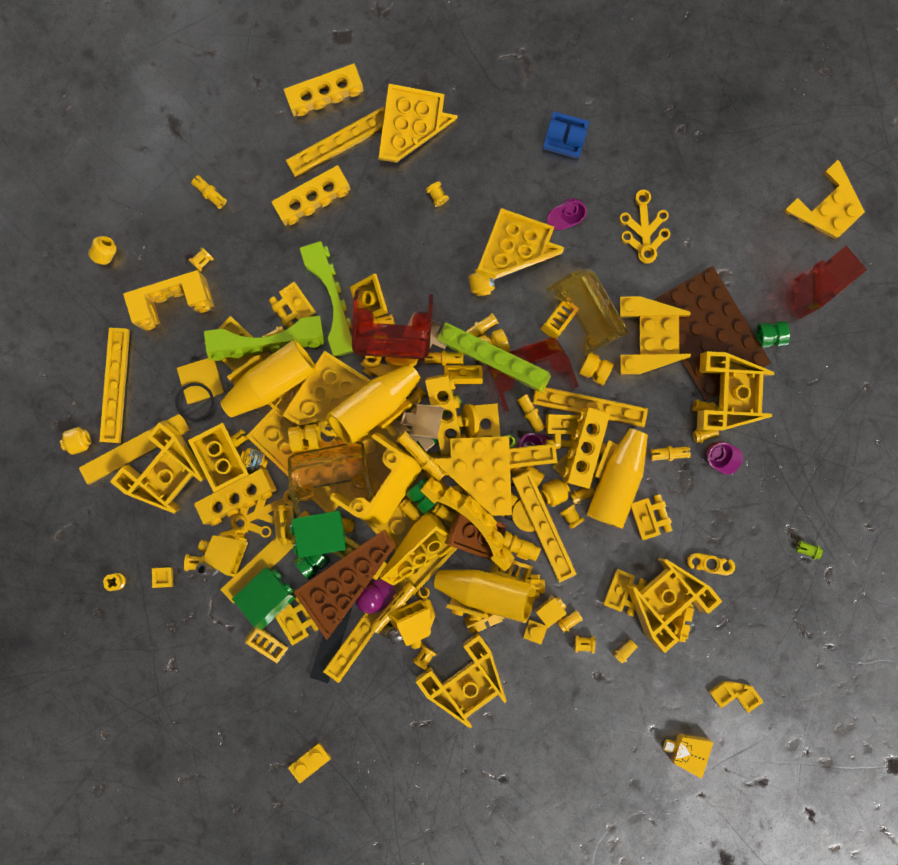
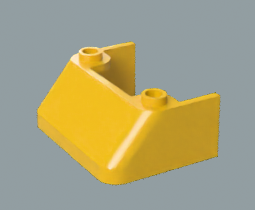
M376 432L371 437L387 447L383 454V463L392 471L372 501L369 502L362 497L350 501L338 492L332 495L330 499L358 518L376 525H383L390 519L421 473L422 468L420 463L409 452L381 433Z

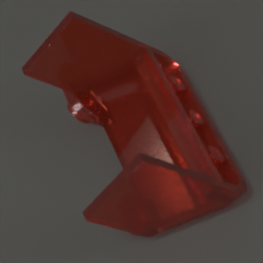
M847 246L843 247L826 262L823 259L819 261L807 274L802 272L795 278L794 314L798 319L823 307L867 271Z
M355 290L352 326V350L354 353L361 356L424 359L429 355L433 294H429L428 312L416 313L412 319V326L375 324L372 311L366 308H359L360 290Z
M548 338L508 352L533 365L549 360L550 366L554 371H565L572 391L579 387L570 360L557 339ZM488 366V371L503 413L507 414L509 408L503 393L513 388L515 379Z

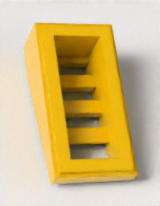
M564 297L542 325L541 331L553 340H556L579 308ZM562 306L567 308L572 313H567L564 309H562ZM559 312L560 314H562V315H563L564 317H566L567 319L565 320L564 318H562V317H561L559 314H557V313ZM553 318H554L555 320H557L559 323H561L562 325L560 326L558 323H556V322L553 320Z
M513 560L507 573H504L492 561L489 572L525 582V579L530 578L533 566ZM515 565H517L515 574L513 576L512 572L514 570ZM524 567L522 578H519L521 569Z
M253 626L245 637L247 645L275 663H278L288 649L287 645L264 628L260 630ZM257 633H259L260 635L254 641L253 638L256 636ZM265 637V642L262 644V646L259 645V643ZM270 642H273V644L267 651L266 647L269 645ZM277 646H279L280 648L278 649L276 654L273 655L272 652Z

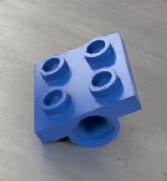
M553 111L543 149L579 159L590 121Z

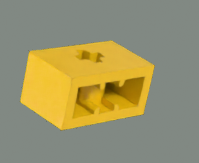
M550 595L533 608L547 628L567 614L564 610L566 606L558 596L554 598Z

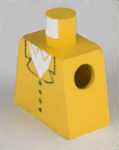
M678 734L676 742L669 739L665 740L663 750L672 753L670 760L675 765L699 778H703L714 742L704 737Z

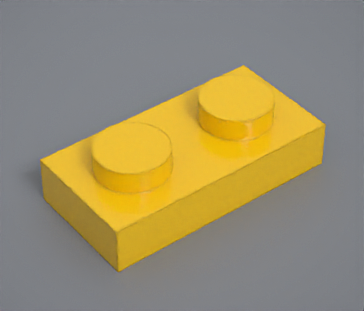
M482 365L444 366V374L449 373L450 378H454L455 384H483Z
M319 742L292 763L288 769L296 780L301 783L328 762L331 756Z

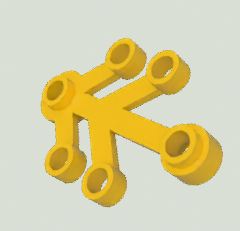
M643 189L638 191L635 196V202L639 205L641 226L626 212L621 214L619 222L622 225L629 226L642 237L641 244L633 238L630 231H625L621 235V241L625 244H630L638 251V258L641 262L649 264L657 257L656 249L663 241L670 237V231L663 228L659 231L658 237L654 242L650 243V236L662 222L668 219L669 214L666 210H660L655 220L649 225L647 204L651 200V194ZM640 196H643L645 198L644 202H641L639 200ZM663 213L665 214L666 218L661 219L659 215ZM623 216L628 217L627 222H624L622 220ZM661 232H666L667 237H662ZM624 235H629L630 240H625ZM644 252H649L650 257H645Z
M287 490L283 498L266 506L267 499H259L254 512L247 515L249 508H241L239 514L231 518L230 526L232 529H246L259 533L262 537H269L272 534L271 527H261L251 522L260 519L275 524L274 516L268 513L274 511V507L280 505H295L300 499L299 493L296 490ZM290 494L295 495L294 501L289 500ZM239 519L243 520L244 522L243 526L241 527L237 525V521ZM264 528L269 529L268 535L263 534Z

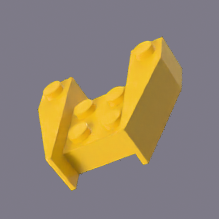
M641 296L620 297V318L640 317V355H621V375H640L691 357V354H679V317H689L690 312Z
M707 351L700 354L699 373L720 374L719 411H698L697 430L723 431L772 417V414L762 413L763 376L774 375L773 371L726 352Z
M161 421L147 436L161 451L146 470L140 474L128 464L123 466L110 482L128 496L171 513H176L181 507L173 501L193 476L200 482L205 480L206 476L182 435L169 423Z
M658 558L657 560L665 570L640 592L636 587L630 585L627 586V590L645 636L658 651L666 653L679 641L667 626L691 603L700 612L709 614L722 600L709 585L669 560Z
M478 632L462 643L473 661L445 682L441 681L431 666L415 677L416 684L430 701L470 729L472 728V723L468 717L491 699L499 695L504 703L507 702L491 650Z

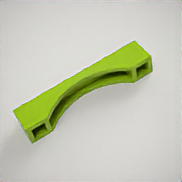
M322 241L300 247L305 267L323 282L331 296L333 322L328 341L333 356L340 358L356 353L355 347L359 345L356 336H352L350 332L353 326L350 317L346 318L344 313L347 307L344 299L340 300L338 294L342 291L339 282H335L333 278L336 272L333 263L329 264L327 257H330L328 247L323 246Z
M320 316L301 318L287 330L267 337H244L225 329L204 331L207 356L209 360L220 361L228 357L240 358L243 355L250 354L257 356L265 352L275 353L294 339L303 347L315 348L324 344Z
M446 322L437 337V340L442 345L476 359L540 393H543L551 378L548 371Z

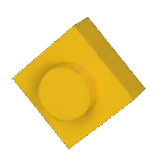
M173 567L152 568V588L174 586Z
M529 619L523 638L542 644L547 626Z

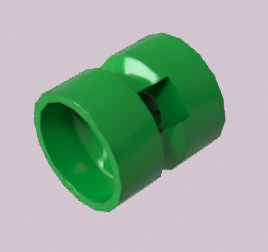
M777 321L773 325L767 322L758 323L756 338L760 343V348L770 347L773 344L775 346H787L790 342V329L787 321Z
M425 478L406 493L412 502H417L416 507L423 515L438 503L437 501L434 504L420 491L427 481Z
M325 554L303 558L297 557L293 562L299 571L310 580L318 573L317 569H323L330 563V560Z

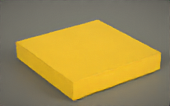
M206 358L177 367L182 387L190 383H200L208 387L214 397L225 394L216 361ZM191 386L184 390L187 404L211 398L207 390L200 386Z

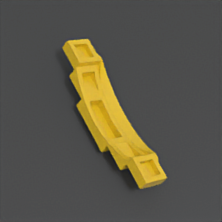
M433 477L428 479L420 491L434 504L437 501L443 503L469 519L488 542L493 553L491 559L504 572L509 569L515 557L503 546L506 539L498 532L496 527L497 521L494 520L493 516L470 495L461 494L451 486L445 490Z

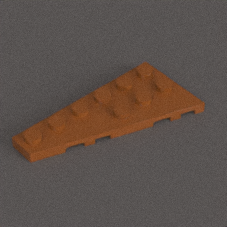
M385 529L294 591V594L326 640L332 635L396 547V544Z

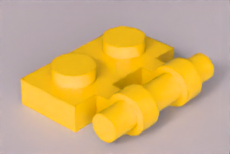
M295 281L279 291L283 299L278 301L275 296L269 299L274 313L277 312L282 319L281 323L287 326V328L294 325L293 320L296 318L299 320L317 314ZM285 305H288L292 310L291 314L287 315L283 309Z
M547 414L546 434H553V439L546 440L545 445L555 444L556 449H560V447L572 448L574 441L572 440V435L579 423L577 421L578 415ZM561 434H570L569 440H561Z
M661 494L653 496L655 504L652 505L649 498L632 503L631 511L642 541L661 535L659 530L661 526L664 527L665 533L673 531L670 524L672 521L667 515L666 503L662 500ZM657 509L661 518L659 521H656L653 512Z
M616 568L603 605L622 612L624 605L629 607L626 614L634 617L636 610L632 600H627L629 595L627 586H634L640 592L645 588L647 580L640 578L636 585L633 583L634 575Z
M297 597L295 600L298 606L293 608L290 603L275 617L292 646L310 635L306 629L310 625L314 632L318 630V627ZM301 610L307 618V621L302 623L297 614Z

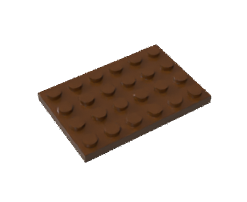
M713 266L654 299V301L690 312L689 317H679V354H691V357L681 360V363L704 401L720 393V374L699 373L701 353L707 351L726 352L763 368L771 364V361L763 348H760L759 341Z

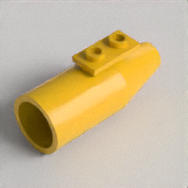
M294 339L266 359L257 355L250 358L243 366L234 369L227 376L234 384V387L222 399L220 404L225 413L231 418L268 405L317 372L316 366L303 346Z
M408 364L369 381L327 413L326 417L333 431L344 443L351 446L377 425L382 428L386 427L412 406L411 402L406 400V397L420 380L418 372L413 366Z
M630 428L619 444L613 443L610 440L607 444L603 443L599 453L602 455L600 462H597L594 471L596 473L594 478L600 480L587 511V516L623 529L644 474L647 434Z
M438 570L434 580V588L451 597L450 604H447L446 608L452 609V614L463 616V613L470 614V619L481 621L482 618L488 619L489 615L487 613L526 623L535 600L536 588L534 584L482 570Z

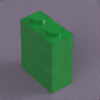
M341 511L292 519L290 531L291 535H295L296 543H293L294 554H298V558L347 550Z
M265 567L232 598L250 623L260 630L265 628L296 599L292 594L293 588L287 582H282V575L275 568L272 570Z

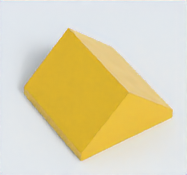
M372 274L350 286L360 322L372 320L374 317L380 318L389 315L377 274Z

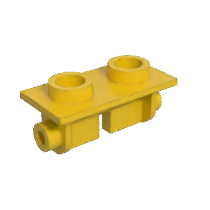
M293 505L274 507L276 546L296 543L295 535H291L290 523L294 519Z
M690 604L671 622L670 629L679 639L678 642H685L688 639L690 625H686L685 621L692 622L695 610L693 608L694 604Z
M487 613L489 615L488 619L482 618L481 621L470 619L469 614L467 617H464V621L470 634L473 632L476 634L487 628L484 622L488 621L491 627L503 622L502 619L504 617Z

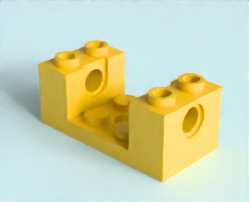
M198 270L123 293L132 323L144 330L154 329L155 325L160 324L154 302H165L171 296L181 297L185 295L188 305L193 307L196 312L199 311V313L207 312L211 307H214L207 280Z

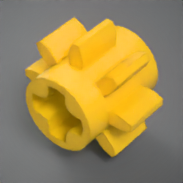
M531 574L530 579H525V582L535 585V599H539L540 594H545V579H540V575Z

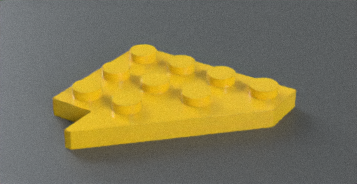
M389 84L378 160L397 163L456 121L458 115L442 113L444 94Z
M501 208L477 273L497 279L560 255L564 247L549 242L554 226Z
M324 351L315 364L317 372L306 378L283 413V416L298 426L327 420V413L371 380Z
M509 436L450 439L451 458L435 459V463L492 516L512 515Z

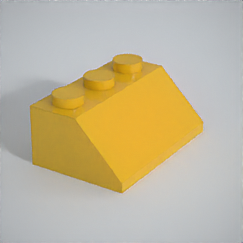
M224 423L188 440L214 493L249 475Z

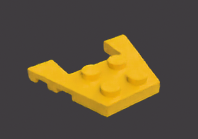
M839 160L824 172L837 188L813 211H810L799 198L784 210L786 214L797 217L801 222L814 226L815 229L834 239L843 234L865 212Z

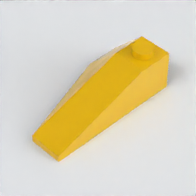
M427 511L412 526L381 573L380 578L394 586L411 576L418 567L429 565V561L437 556L441 558L453 548L445 544L449 533L447 526L439 518Z

